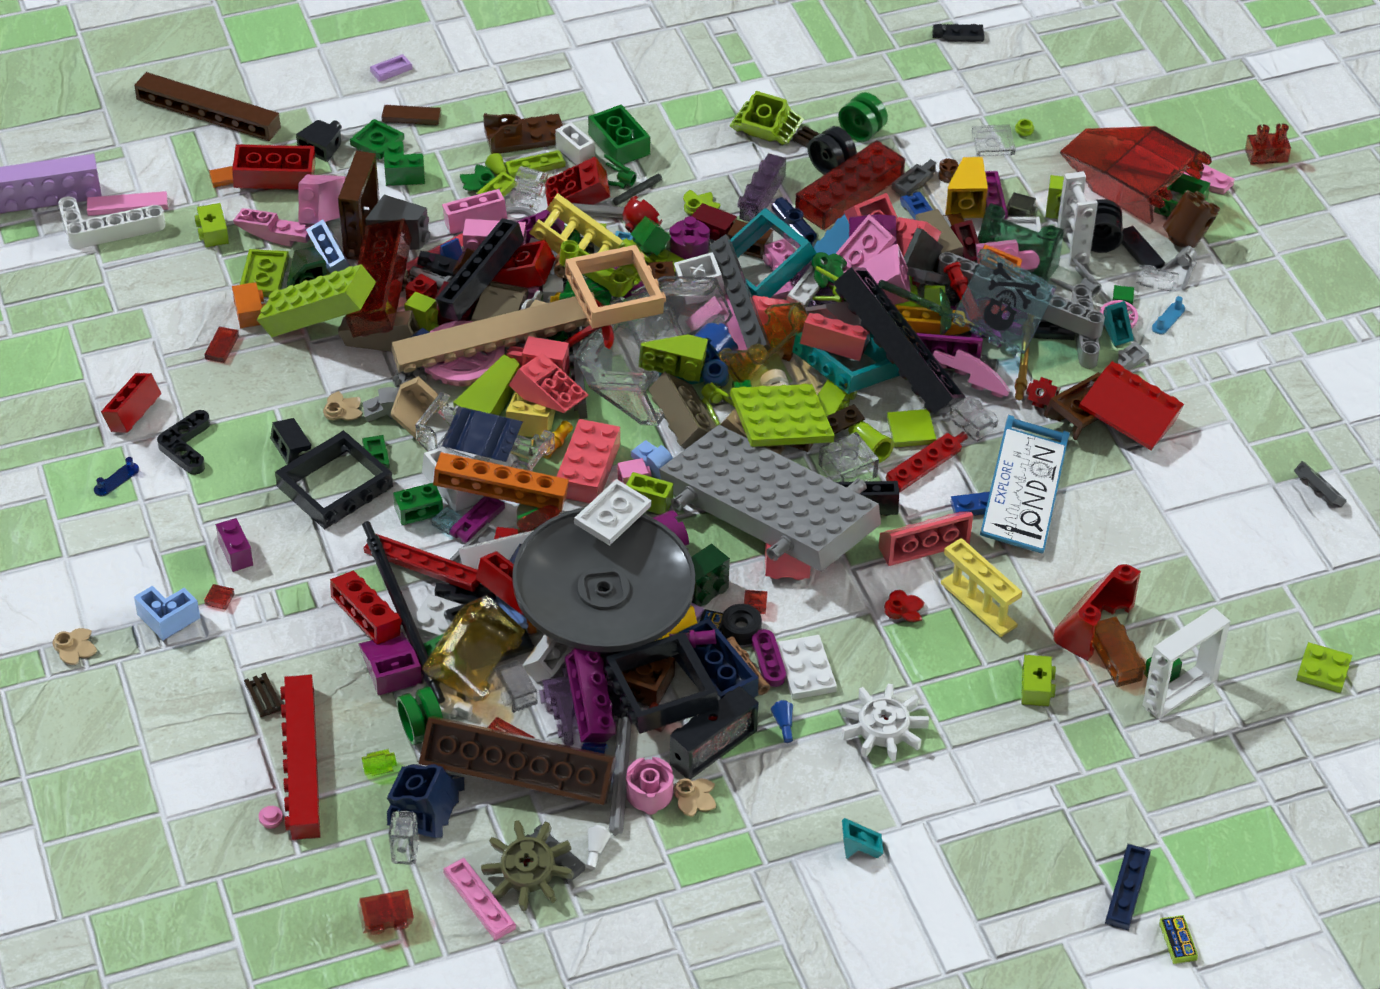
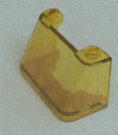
M801 302L770 305L764 311L768 314V322L763 325L768 333L766 336L771 346V349L768 351L763 345L754 344L747 350L731 351L730 348H724L717 354L721 361L728 366L729 373L734 381L739 383L748 379L751 381L793 341L807 319V313Z
M486 595L466 604L459 610L427 659L422 670L431 678L469 699L483 701L491 692L489 690L491 685L487 682L488 678L503 654L510 649L515 650L519 647L525 630Z

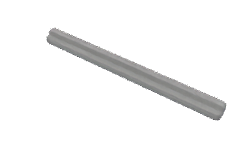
M627 717L619 719L617 724L616 762L613 773L609 832L613 833V835L621 834L624 826L626 775L631 736V724Z

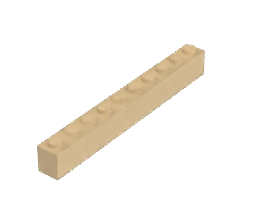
M576 296L395 341L392 342L391 350L398 372L404 371V373H409L418 367L424 366L428 368L436 365L438 362H452L457 357H472L477 352H492L497 347L514 346L517 342H526L528 336L537 338L545 335V337H551L557 334V332L564 330L565 332H571L577 327H587L590 324Z

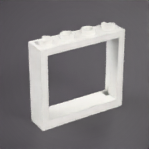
M1213 607L1154 646L1142 706L1158 720L1217 681L1231 621ZM1200 644L1196 666L1169 684L1173 662Z

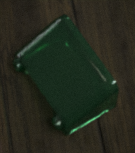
M990 203L986 208L978 235L979 243L1016 239L1019 251L1033 250L1040 259L1036 269L1021 271L1022 281L1031 285L1039 283L1040 287L1047 284L1059 266L1064 230L1053 225L1043 227L1040 232L1003 220L1005 218V210L998 205Z

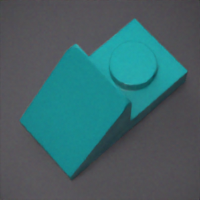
M844 818L842 820L846 859L857 851H862L875 858L883 855L882 834Z

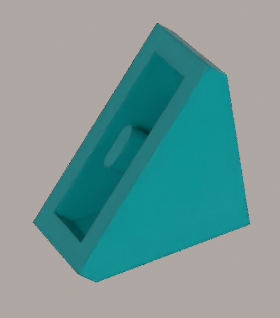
M1122 301L1106 306L1104 309V326L1113 345L1118 346L1134 341L1126 302Z

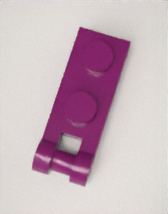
M484 496L451 527L449 534L454 538L459 537L466 544L487 523H490L505 509V502Z

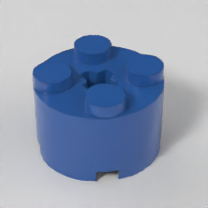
M708 323L694 335L708 339L705 363L713 359L726 363L738 350V345L729 334L727 326L722 323Z

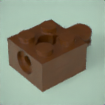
M664 658L622 672L637 702L650 707L659 705L675 676V658Z

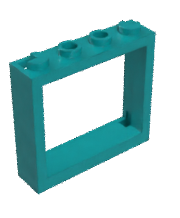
M764 208L731 238L737 258L770 228L794 245L797 250L757 287L746 279L752 297L755 295L771 298L817 254L807 239L767 208Z
M802 332L795 336L792 352L847 394L900 376L898 372L900 369L896 364H892L887 359L886 351L874 342V336L871 332L864 354L874 360L876 364L853 372L826 351L800 344Z

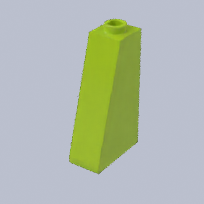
M505 354L501 356L453 402L455 413L458 406L500 416L514 392L509 384L521 367L520 363Z

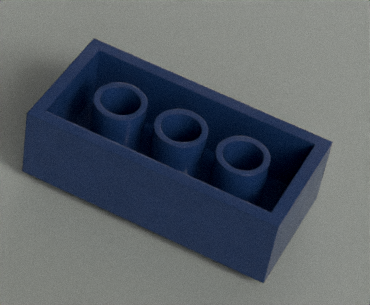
M709 618L678 632L689 633V630L699 632L715 629L716 644L697 645L693 649L717 690L718 701L728 691H733L738 686L743 688L752 697L758 695L759 677ZM680 655L672 656L695 684Z

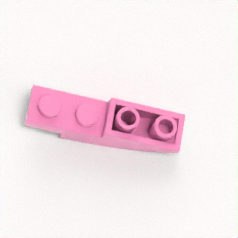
M242 208L233 220L235 225L252 235L290 247L294 242L307 243L310 236L306 229L314 225L280 220L277 213Z
M960 349L957 350L955 356L939 350L934 351V357L943 368L950 366L955 368V372L965 376L967 373L971 374L968 380L969 383H972L971 387L981 391L984 388L992 391V395L999 398L1009 395L1010 389L1002 378L980 359Z

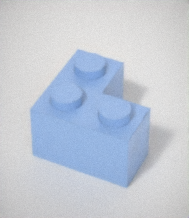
M154 586L134 596L137 615L162 640L200 619L198 601L185 588H182L166 599Z

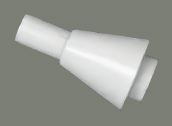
M595 825L588 829L589 856L586 868L590 870H595L598 856H600L611 837V833L604 826Z

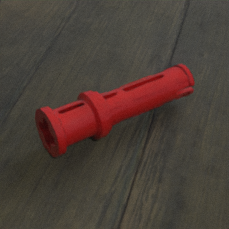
M960 262L951 263L943 271L951 281V288L956 290L970 323H975L983 317L967 286L968 279L964 277L960 269Z

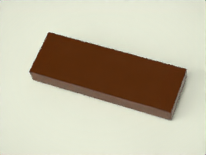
M384 105L381 118L382 122L439 125L441 108Z

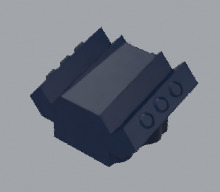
M458 406L442 447L506 462L523 421Z
M418 764L402 766L387 796V800L390 803L387 810V825L427 837H443V826L449 825V818L453 808L456 806V803H459V791L465 790L464 777L445 772L442 766H437L436 764L428 766Z

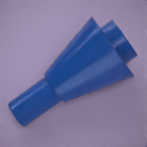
M780 700L771 707V712L782 730L784 742L790 743L793 741L791 732L793 704L786 700Z

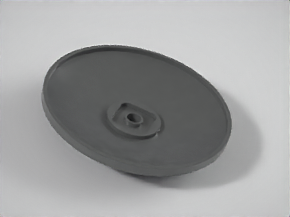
M584 508L568 511L547 520L525 539L519 548L513 566V591L521 611L531 624L540 632L559 643L593 652H619L634 649L656 641L669 633L679 624L690 608L695 590V570L692 558L686 546L673 531L647 515L642 514L610 546L574 524V518ZM605 587L608 589V591L601 592L598 589Z

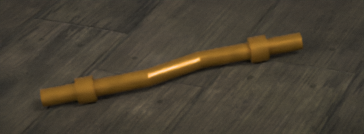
M1028 313L1027 319L1022 323L1023 336L1020 367L1014 386L1016 400L1023 399L1028 383L1026 376L1031 334L1034 331V316Z

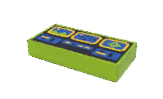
M1184 915L1160 918L1159 925L1172 963L1197 961L1198 954Z

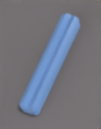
M496 597L497 606L519 631L528 628L527 619L522 614L518 613L499 597Z

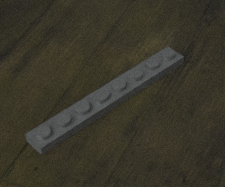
M725 234L712 243L710 248L722 274L723 283L749 355L756 359L771 349L731 239Z

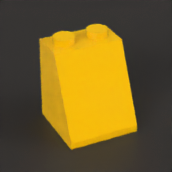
M983 157L962 158L948 185L945 215L961 213L963 218L985 217L988 186Z

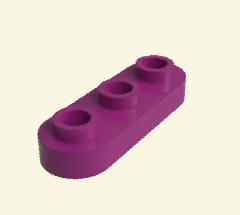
M760 629L752 636V646L761 675L771 687L781 686L786 680V670L775 636L769 630Z

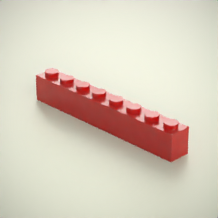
M312 674L284 677L285 686H280L281 700H285V704H281L282 718H286V722L282 723V736H286L287 741H282L283 755H287V759H283L284 774L288 773V778H284L283 781L284 792H288L289 796L284 797L285 812L289 811V816H285V829L291 832L292 840L321 838Z

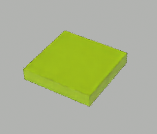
M927 409L887 412V421L892 440L894 441V448L930 445L936 441L930 412Z

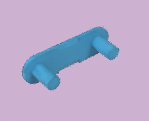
M1177 296L1175 303H1172L1162 316L1158 317L1157 321L1152 325L1153 332L1157 334L1166 333L1184 313L1185 306L1182 304V297Z

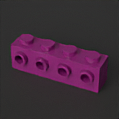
M574 648L565 656L580 741L581 743H606L616 734V723L613 721L612 702L608 695V681L604 674L603 658L600 652Z

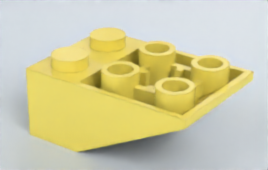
M515 392L506 410V418L523 421L518 435L547 439L552 428L556 410L524 400Z

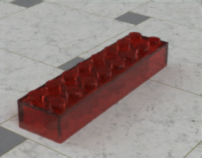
M405 218L366 226L357 265L362 264L376 283L361 310L346 314L345 316L353 338L366 337L376 333H387L393 330L412 240Z

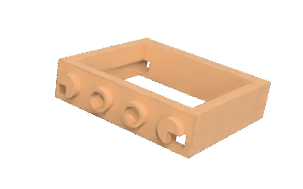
M637 245L565 260V276L592 329L663 313L666 296L664 292L660 291L658 280L653 278L651 267L646 264L644 254L639 251ZM633 264L650 296L598 307L582 274Z

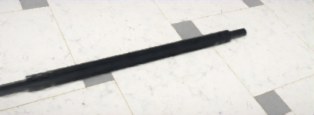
M366 521L362 524L367 536L366 542L375 559L396 612L401 617L402 626L409 643L416 653L426 685L432 689L438 703L441 704L445 701V697L439 686L440 680L431 663L386 557L378 535H375L371 523Z

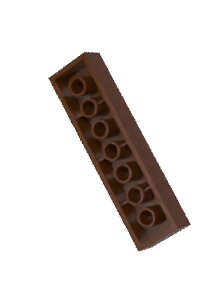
M431 716L428 717L418 764L426 766L436 764L448 771L605 805L609 795L616 756Z

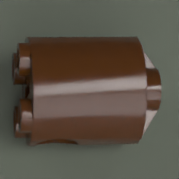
M1191 191L1185 192L1163 224V228L1168 233V239L1179 247H1196L1218 216L1220 208L1214 203H1208L1205 200L1206 197L1198 191L1195 193Z

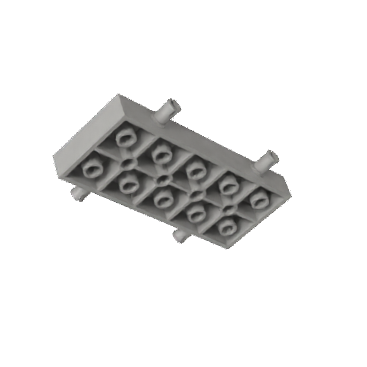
M717 425L659 469L661 480L673 483V494L676 497L671 500V503L675 509L680 511L687 504L691 503L771 545L766 550V553L773 561H776L786 553L822 572L881 525L879 504L860 495V493L867 489L862 479L857 478L848 487H844L764 446L751 447L747 438L721 425Z

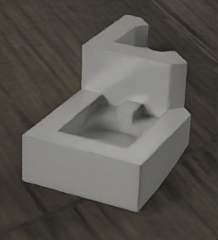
M1136 341L1118 352V364L1122 365L1126 370H1130L1149 359V353Z

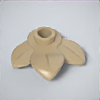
M337 391L328 397L323 414L329 420L343 419L350 421L358 419L363 415V412L359 410L361 398H343V395Z
M78 628L70 633L62 631L57 633L53 639V648L59 652L60 659L70 665H76L79 658H88L97 652L94 644L88 641L92 633L89 629Z
M686 778L679 780L674 786L673 793L678 799L680 811L689 817H694L697 810L708 812L715 809L716 802L709 794L715 787V783L703 778L694 781Z

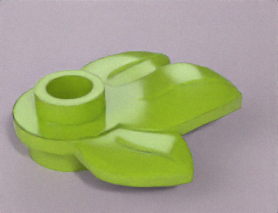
M689 190L683 196L685 202L684 211L689 215H692L702 203L717 209L721 206L720 203L713 202L712 192L697 195L694 191Z

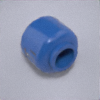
M713 359L705 363L702 368V378L705 385L712 382L715 386L722 389L729 382L728 366L723 361Z

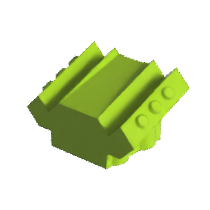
M755 91L749 101L744 103L729 126L737 132L744 131L750 136L770 142L776 140L781 145H785L790 142L804 121V118L789 107L787 99Z

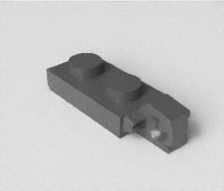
M930 159L924 165L916 164L892 183L891 189L902 196H910L934 176L937 162Z
M1301 461L1296 469H1294L1299 478L1310 481L1308 485L1316 492L1320 490L1324 494L1322 498L1330 505L1336 504L1342 507L1347 502V499L1306 462Z

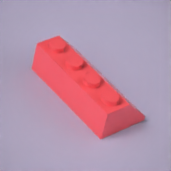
M957 512L897 529L887 530L880 533L879 549L888 566L944 552L947 546L960 538L970 545L973 514L972 512Z

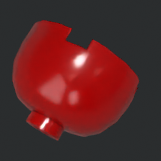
M633 196L625 205L622 215L626 224L625 228L630 233L633 232L645 216L659 225L663 222L662 219L659 221L657 218L660 215L658 211L644 199L640 202L636 200L637 196Z

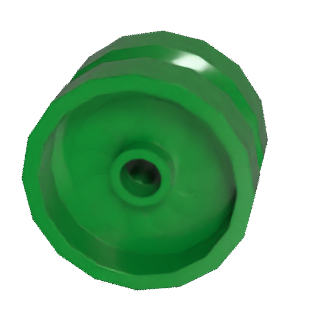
M861 92L840 109L838 120L841 128L853 140L866 142L886 125L888 114L882 101L875 95Z
M427 686L417 690L415 698L407 693L398 696L396 699L401 724L409 742L412 745L422 743L428 717L436 716L443 718L434 692Z

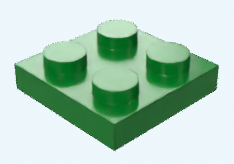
M373 119L350 139V145L363 152L376 153V158L381 160L384 157L385 142H402L405 137L403 132Z

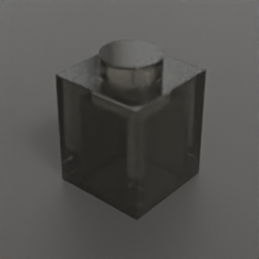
M1014 192L1007 204L1008 217H1036L1038 207H1035L1036 198Z

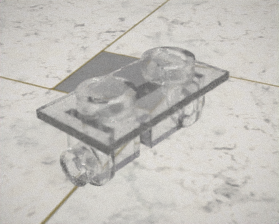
M1139 265L1136 283H1140V286L1154 288L1156 281L1159 282L1157 289L1172 292V290L1176 291L1179 273L1169 269L1159 270L1150 265Z

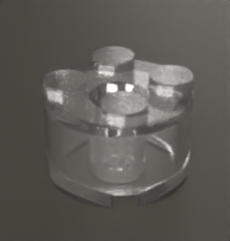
M520 166L514 180L516 182L515 187H512L510 203L538 211L541 202L539 198H544L546 193V187L543 185L546 184L548 173Z

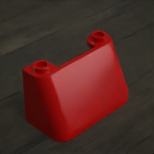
M1121 564L1091 586L1055 628L1053 635L1055 643L1088 661L1094 654L1092 644L1095 626L1101 619V612L1105 610L1114 614L1117 609H1125L1127 613L1132 610L1135 605L1141 571L1130 565Z

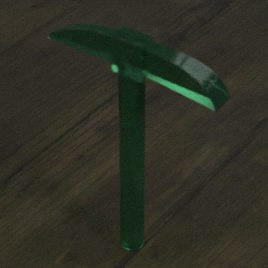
M879 281L878 287L939 313V316H941L940 335L945 334L951 328L952 309L945 292L941 288L939 289L940 305L887 281Z

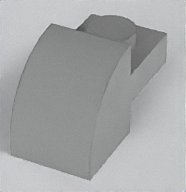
M394 387L378 389L379 396L364 401L363 409L366 420L370 422L385 415L393 419L391 417V410L399 389Z

